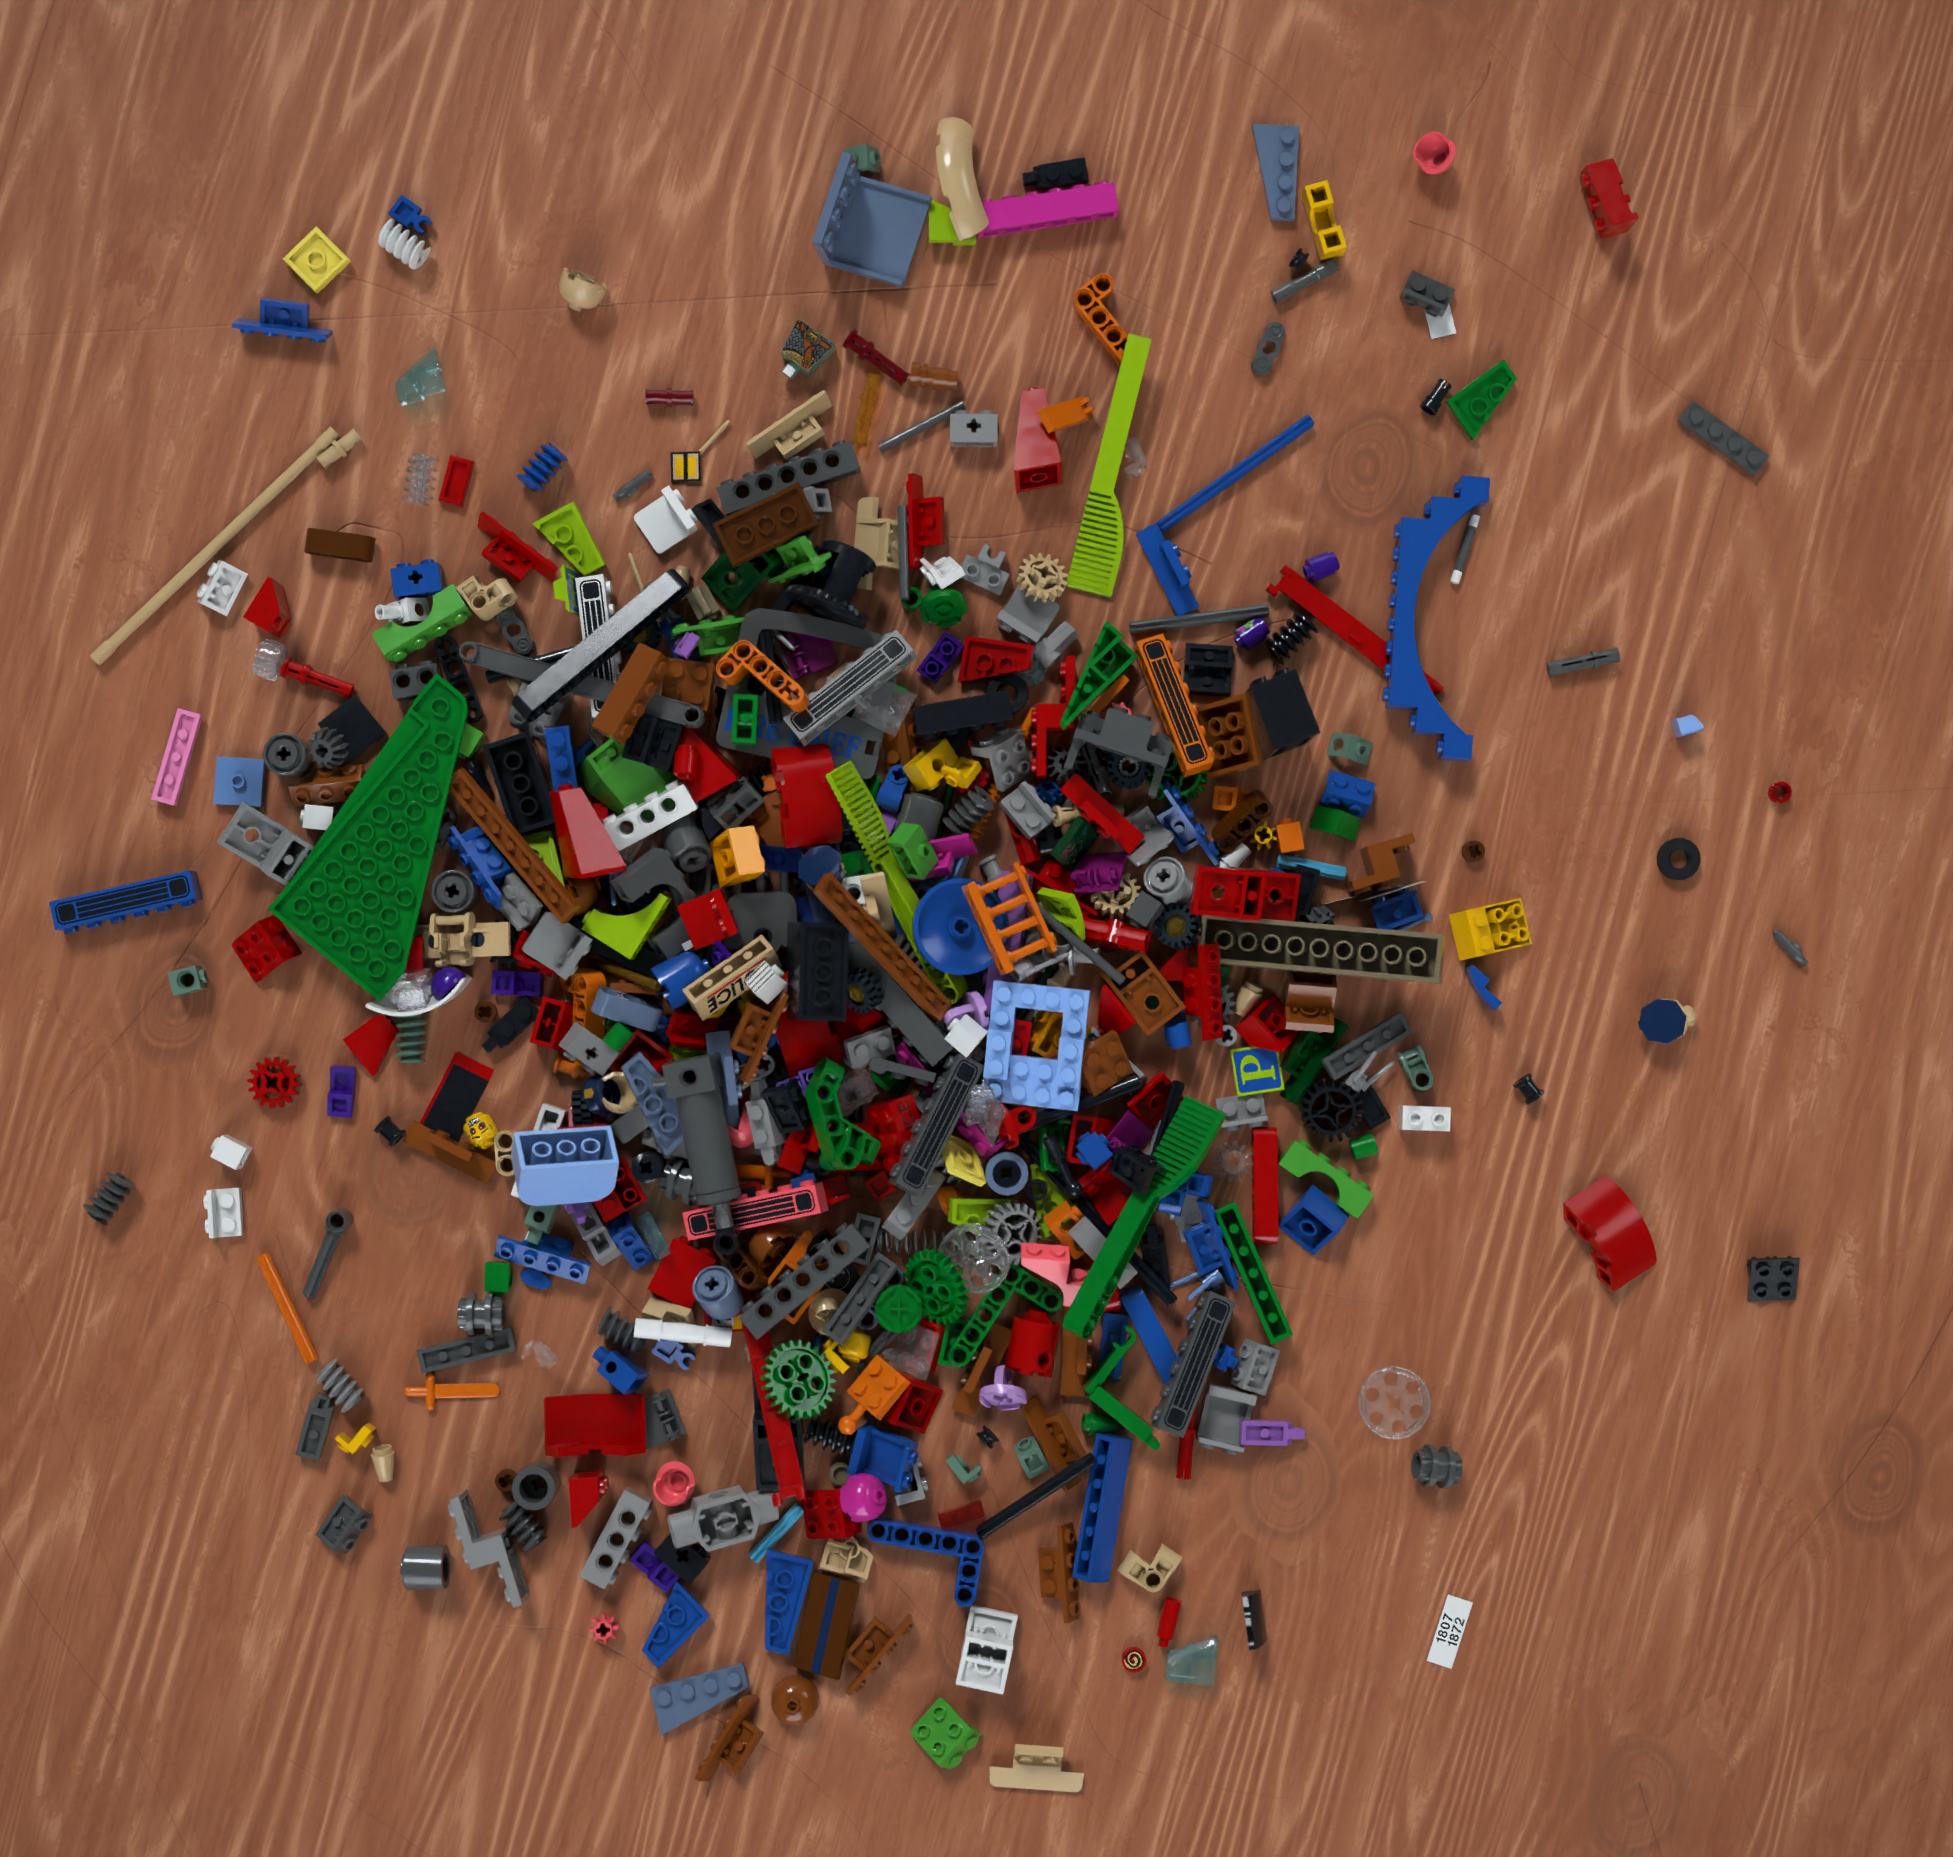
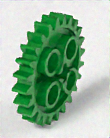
M926 1248L909 1258V1263L905 1265L908 1271L903 1273L908 1280L904 1281V1284L919 1295L923 1307L922 1317L929 1315L930 1322L936 1320L937 1325L941 1323L947 1325L965 1315L964 1311L969 1308L966 1303L970 1301V1298L965 1294L970 1292V1289L964 1287V1284L968 1281L961 1278V1275L964 1273L963 1271H957L958 1263L952 1264L951 1256L944 1258V1252L940 1251L937 1253L935 1248L932 1250Z
M790 1340L785 1344H780L777 1346V1349L775 1348L770 1351L771 1356L764 1359L768 1365L761 1367V1370L766 1372L765 1375L760 1377L761 1380L766 1381V1385L762 1386L761 1389L768 1390L769 1392L765 1399H773L770 1406L778 1405L779 1414L786 1410V1418L794 1415L795 1420L802 1418V1416L804 1419H808L811 1415L819 1414L820 1411L827 1408L826 1404L832 1401L829 1395L835 1392L830 1387V1385L836 1383V1380L830 1378V1375L835 1373V1370H828V1366L832 1362H824L823 1359L826 1353L817 1354L819 1347L816 1346L810 1349V1342L802 1345L801 1340L794 1343ZM800 1360L804 1362L805 1368L800 1365ZM780 1370L784 1371L786 1379L781 1376ZM811 1381L815 1383L816 1390L812 1388ZM792 1391L795 1392L797 1401L792 1397Z

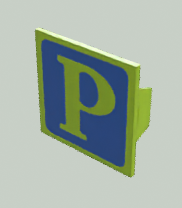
M562 564V568H560L561 578L553 582L555 599L565 601L566 610L580 617L575 578H579V571Z
M1252 1046L1230 1050L1237 1097L1285 1090L1282 1070L1279 1066L1281 1064L1279 1052Z

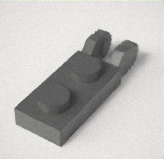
M874 1058L869 1063V1069L874 1071V1073L883 1074L889 1071L892 1072L890 1077L905 1080V1076L915 1078L914 1083L928 1086L929 1082L934 1083L936 1077L934 1072L883 1059Z

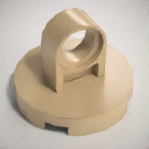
M836 1288L825 1289L812 1300L808 1310L809 1321L812 1327L820 1334L826 1335L822 1331L848 1294L843 1290Z

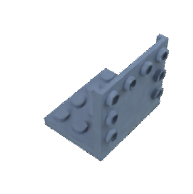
M842 152L812 243L823 265L903 288L932 202V197L860 176L852 154Z

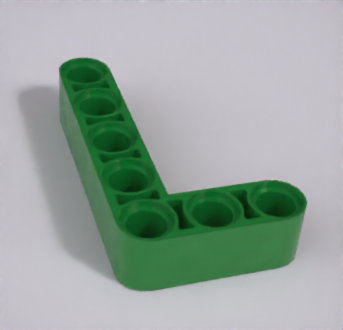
M1005 1265L998 1272L948 1350V1364L954 1368H960L970 1361L1012 1293H1015L1037 1309L1048 1312V1314L1057 1311L1061 1307V1295L1018 1265ZM1007 1269L1015 1272V1281L1010 1282L1005 1279L1004 1273ZM1027 1282L1035 1285L1036 1292L1034 1295H1029L1025 1292L1024 1286ZM994 1289L1002 1292L1003 1299L1001 1302H996L992 1299L991 1293ZM1046 1296H1052L1055 1299L1056 1305L1054 1308H1048L1045 1305L1044 1300ZM981 1309H985L990 1313V1320L988 1322H983L979 1319V1311ZM967 1330H974L977 1333L976 1342L971 1343L966 1339ZM955 1350H960L964 1353V1361L962 1363H957L953 1360L952 1354Z

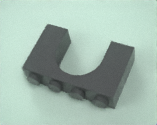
M653 847L628 866L627 870H623L611 879L610 882L621 900L632 903L656 885L663 884L670 890L674 899L672 916L664 926L647 938L657 957L668 960L684 949L681 944L690 940L677 906L695 899L697 896L693 890L687 887L684 882L685 876L674 866L672 862L673 857L666 849Z

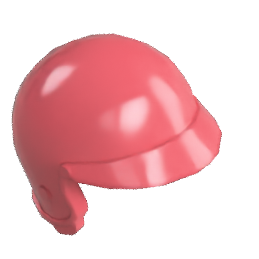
M1438 131L1425 134L1417 142L1413 150V157L1418 166L1425 174L1432 175L1445 172L1452 165L1456 154L1455 144Z
M746 1106L742 1116L739 1115V1126H728L731 1144L737 1148H745L754 1143Z
M672 1461L665 1463L659 1469L654 1481V1495L662 1504L678 1507L684 1505L694 1493L696 1486L694 1474L682 1462Z

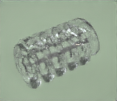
M412 454L415 457H410L408 462L413 466L407 468V472L411 475L405 478V481L411 485L404 487V491L409 494L403 495L402 499L410 504L430 506L426 503V500H433L434 497L427 494V492L435 490V487L429 485V482L436 481V478L431 476L430 473L438 471L437 468L431 465L432 463L439 462V459L424 454Z

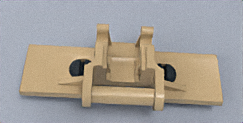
M467 912L465 915L445 916L435 913L430 916V925H417L414 940L416 936L423 935L424 959L440 958L439 961L435 962L436 967H446L448 965L470 966L474 964L476 957L511 956L510 922L475 923L473 912ZM464 924V932L446 934V925Z

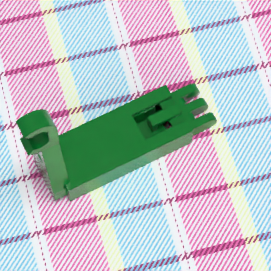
M1124 1325L1125 1331L1130 1333L1129 1338L1122 1345L1117 1344L1116 1341H1111L1114 1349L1081 1386L1089 1399L1153 1450H1158L1160 1442L1151 1434L1154 1430L1149 1423L1102 1386V1383L1136 1339L1135 1331L1130 1326Z

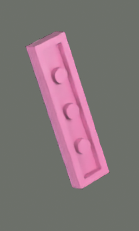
M180 708L177 709L151 797L152 800L177 807L203 715Z

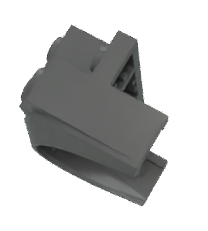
M1114 706V709L1108 708L1105 719H1101V714L1088 710L1087 714L1082 712L1064 770L1071 772L1080 749L1085 743L1089 742L1096 745L1097 748L1140 762L1152 763L1153 777L1148 798L1155 799L1174 743L1169 741L1170 737L1160 733H1156L1155 736L1151 735L1155 724L1150 721L1151 717L1137 713V716L1127 714L1128 710L1119 706Z

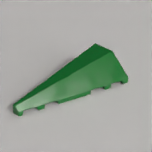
M1108 621L1103 625L1061 718L1060 725L1063 730L1112 685L1138 657L1121 641L1124 636Z

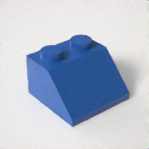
M1312 1184L1296 1200L1278 1223L1279 1228L1314 1256L1340 1232L1349 1214Z

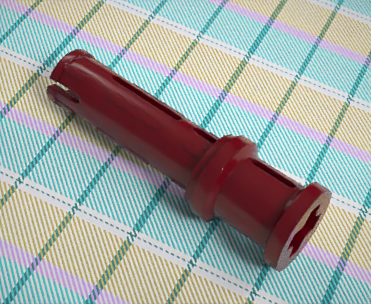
M854 329L848 335L842 347H848L859 356L858 358L861 361L867 360L902 386L910 374L876 350L872 341H866ZM854 342H857L859 345L862 346V348L857 346ZM879 360H881L883 363H885L887 366L893 369L895 373H893L891 370H889L887 367L881 364Z

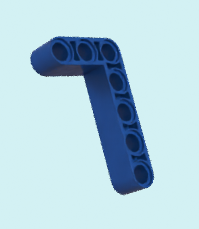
M877 1517L869 1522L867 1534L874 1542L960 1557L954 1588V1599L962 1607H968L973 1604L976 1598L984 1552V1542L978 1534L885 1517ZM875 1524H881L884 1526L885 1532L881 1535H876L873 1533L872 1527ZM897 1529H906L909 1533L908 1537L905 1539L898 1538L895 1534ZM928 1532L933 1538L929 1543H923L920 1541L919 1535ZM945 1537H953L956 1540V1544L952 1547H946L943 1544ZM969 1541H977L980 1547L976 1551H970L966 1545ZM965 1565H973L976 1569L972 1575L964 1574L962 1569ZM963 1588L969 1589L972 1593L967 1599H962L958 1595V1592Z

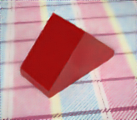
M1185 947V950L1178 949L1158 970L1167 982L1183 981V967L1189 966L1188 948Z

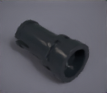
M1439 379L1431 393L1421 402L1420 408L1427 414L1435 416L1442 400L1452 387L1450 383L1445 385L1447 381Z

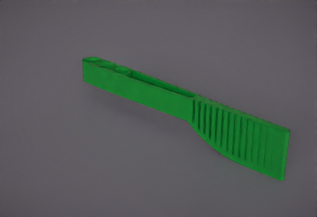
M1189 1096L1184 1097L1174 1118L1171 1120L1172 1122L1165 1131L1166 1133L1163 1135L1162 1141L1159 1142V1147L1157 1146L1156 1152L1153 1153V1156L1158 1159V1163L1165 1167L1164 1172L1154 1173L1147 1194H1139L1135 1190L1131 1193L1063 1320V1328L1082 1339H1087L1091 1336L1160 1199L1178 1189L1198 1169L1209 1152L1227 1116L1226 1113Z

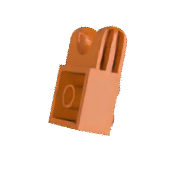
M807 1229L768 1278L767 1286L771 1285L774 1288L780 1283L778 1277L788 1269L793 1272L799 1267L797 1262L807 1254L808 1246L814 1238L812 1231ZM829 1262L816 1264V1267L820 1270H825L829 1267ZM802 1272L797 1275V1281L800 1285H808L810 1277L807 1273ZM822 1287L784 1318L794 1325ZM786 1288L778 1291V1296L783 1301L791 1299V1294L787 1295L785 1293ZM759 1293L755 1295L759 1299L762 1298Z

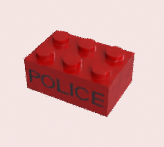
M912 1094L889 1098L865 1108L867 1120L872 1126L875 1139L882 1143L880 1152L883 1158V1166L888 1175H890L893 1165L898 1163L902 1156L900 1153L902 1146L906 1141L910 1140L913 1134L911 1132L913 1124L917 1119L920 1120L921 1118Z

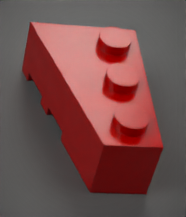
M1610 158L1584 167L1580 175V184L1587 192L1586 203L1589 211L1593 212L1595 232L1599 233L1600 239L1628 232L1639 217L1637 212L1631 213L1628 206L1631 198L1629 194H1623L1621 187L1623 180L1614 159Z

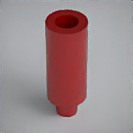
M1165 1597L1156 1635L1160 1637L1158 1645L1168 1648L1169 1640L1174 1639L1182 1603L1181 1600L1171 1597Z

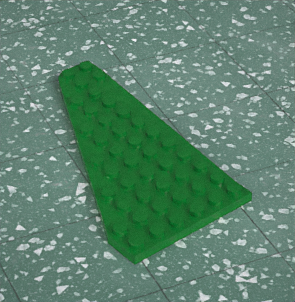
M437 673L419 693L401 723L293 879L268 908L271 913L379 1002L383 1000L407 969L469 709L466 698Z

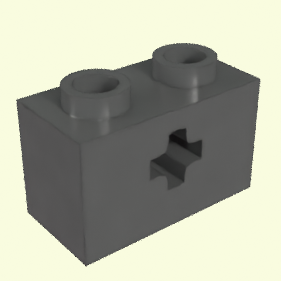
M1141 891L1126 915L1131 920L1129 924L1133 928L1148 930L1153 936L1158 929L1155 926L1156 922L1160 923L1161 920L1158 917L1164 915L1162 911L1166 908L1161 902Z

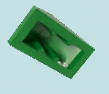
M1316 805L1309 829L1355 842L1362 819L1342 810Z

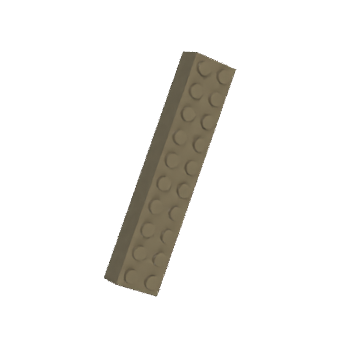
M1202 915V934L1199 945L1218 942L1220 965L1442 984L1446 936L1443 934L1271 919L1256 921Z

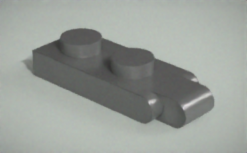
M318 1392L315 1401H310L295 1455L316 1461L321 1460L335 1409L334 1406H331L332 1398H329V1395Z

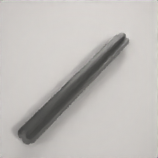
M1267 604L1134 621L1129 623L1130 634L1135 635L1263 618L1269 616V607Z

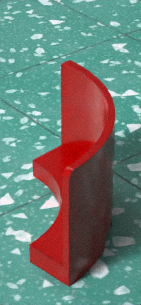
M827 744L771 749V772L776 791L781 793L783 804L779 805L781 838L785 848L831 844L842 841L841 803L838 802L837 796H835L826 778V774L835 769Z
M785 972V975L783 976V978H784V980H785L787 983H788V972ZM788 985L783 989L786 993ZM775 998L768 1005L761 1000L764 1009L770 1011ZM787 1009L784 1013H781L778 1019L779 1027L775 1035L789 1078L798 1076L799 1071L816 1066L823 1057H827L834 1062L843 1059L837 1035L831 1030L828 1021L787 1019Z
M1608 1176L1601 1178L1563 1203L1564 1220L1578 1233L1583 1242L1588 1240L1594 1250L1590 1254L1596 1267L1597 1278L1612 1291H1616L1656 1264L1657 1258L1653 1240L1642 1216L1623 1190Z
M592 1393L545 1397V1455L553 1457L589 1455V1450L590 1452H601V1455L629 1456L646 1453L644 1395Z

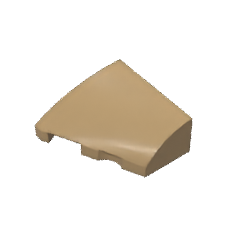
M650 1297L642 1311L645 1319H662V1322L696 1325L691 1309ZM688 1343V1347L695 1349L697 1343Z
M853 1536L827 1539L818 1569L864 1583L869 1575L873 1555L867 1549L862 1548Z

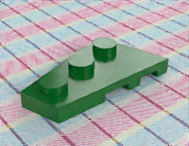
M1504 359L1445 401L1470 440L1475 439L1483 424L1487 422L1493 410L1517 380Z

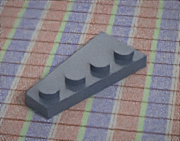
M1252 124L1251 128L1259 158L1270 220L1294 222L1299 126Z
M638 1052L620 1068L663 1155L666 1157L684 1141L676 1099L668 1098L666 1086L652 1087V1078L661 1076L643 1054Z
M744 1662L650 1686L649 1689L661 1735L749 1688V1682Z

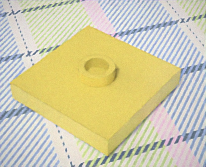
M317 226L283 258L317 294L351 262Z
M950 1135L942 1152L948 1173L982 1187L987 1181L974 1146Z

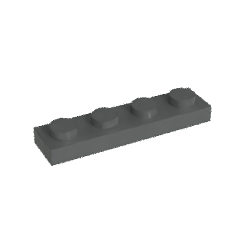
M1694 401L1688 405L1677 421L1752 476L1757 474L1769 457L1767 453Z
M1398 1012L1320 1061L1330 1078L1336 1080L1363 1064L1373 1051L1379 1054L1413 1032L1402 1012Z
M878 1252L822 1332L844 1346L899 1266Z
M512 1327L494 1331V1335H486L484 1333L417 1350L423 1374L517 1351Z

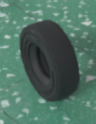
M1013 673L996 676L990 681L986 694L999 692V689L1005 685L1012 686L1017 692L1016 699L1011 702L1012 715L1020 712L1028 700V688L1025 681Z
M1673 838L1665 842L1657 854V865L1660 872L1673 880H1685L1692 877L1701 863V856L1697 846L1684 838ZM1675 850H1681L1687 855V863L1683 868H1676L1670 862V856Z

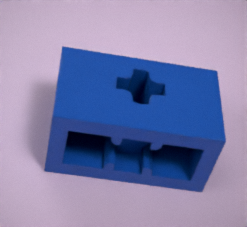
M433 559L422 560L419 565L412 566L411 563L397 564V568L390 569L394 597L398 600L406 597L420 598L433 596L445 589L442 566ZM419 574L422 577V579H419V583L417 584L413 580L417 579V575Z

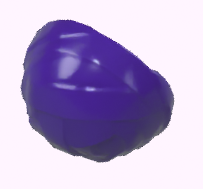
M454 967L438 970L431 980V990L434 998L437 1001L445 998L456 987L461 978L466 977L465 973Z

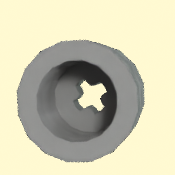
M1168 856L1159 857L1147 866L1144 873V885L1151 896L1161 902L1165 908L1169 909L1170 905L1176 906V904L1184 906L1191 900L1193 880L1177 859Z

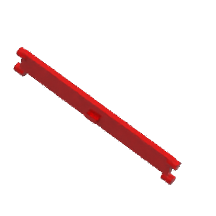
M1284 565L1280 570V573L1284 575L1276 586L1270 583L1265 591L1274 598L1278 595L1279 591L1384 671V666L1388 664L1389 655L1385 654L1386 642L1298 573ZM1423 671L1431 691L1439 695L1444 687Z
M759 1298L752 1299L754 1303L759 1300ZM762 1304L760 1305L759 1310L760 1313L763 1316H765V1311ZM740 1310L734 1317L740 1316L743 1312ZM742 1322L780 1493L771 1495L773 1507L782 1506V1499L796 1496L797 1501L806 1500L805 1487L789 1418H786V1410L779 1414L778 1405L770 1406L773 1399H765V1396L769 1393L768 1390L761 1389L762 1386L766 1385V1381L760 1379L761 1376L766 1374V1372L761 1370V1367L768 1365L764 1359L771 1356L770 1351L773 1350L769 1330L757 1340Z

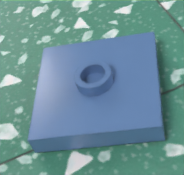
M217 756L213 804L240 806L242 802H245L251 807H263L266 769L264 759Z

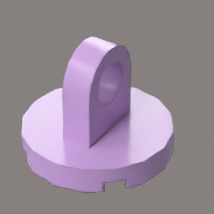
M975 990L964 992L961 998V1006L949 1010L944 1015L943 1022L946 1027L955 1018L960 1020L967 1014L988 1032L990 1020L984 1014V1011H987V1007L983 997Z
M999 1365L995 1369L994 1384L980 1389L979 1401L987 1408H991V1405H996L997 1409L1015 1410L1019 1409L1023 1403L1026 1404L1027 1393L1022 1388L1013 1385L1012 1370L1005 1369V1365Z

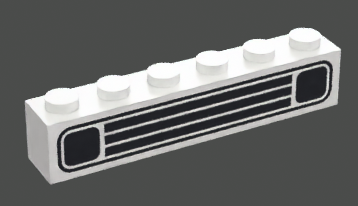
M604 574L575 578L583 640L616 613L615 606L610 601V595H613L612 582L608 581ZM620 650L590 676L616 683L621 675L618 664H622ZM590 699L592 718L595 720L604 703Z

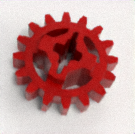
M270 1057L264 1058L265 1064L257 1062L258 1070H250L254 1077L247 1079V1082L253 1083V1087L249 1088L248 1091L256 1093L253 1100L262 1099L260 1102L261 1106H265L269 1102V1108H275L276 1103L280 1108L285 1107L284 1101L292 1103L291 1095H299L295 1088L302 1086V1083L296 1082V1078L300 1077L301 1074L293 1072L297 1066H288V1059H284L280 1063V1057H274L273 1062ZM276 1066L282 1068V1070L275 1073L270 1067ZM262 1077V1086L260 1087V1078ZM272 1078L278 1079V1081L276 1082V1085L278 1087L271 1086V1084L273 1083ZM288 1078H289V1088H287V1079H288ZM274 1092L280 1098L274 1099L267 1095Z

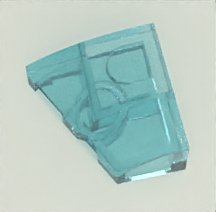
M436 349L427 353L395 382L398 401L402 406L425 400L426 396L446 391Z
M651 1210L634 1219L656 1261L672 1253L661 1234L662 1230Z
M1211 1636L1210 1639L1199 1643L1188 1644L1182 1649L1168 1651L1164 1674L1165 1680L1214 1686L1218 1636Z

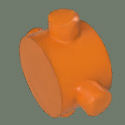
M769 774L761 777L764 785L763 791H773L776 789L773 775Z

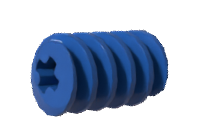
M549 443L550 446L541 444L540 447L543 453L538 451L534 453L537 461L533 459L528 460L531 468L522 467L526 475L520 473L516 475L535 494V489L544 490L541 482L550 483L547 477L548 474L556 476L553 467L562 469L559 460L568 461L567 457L551 443Z

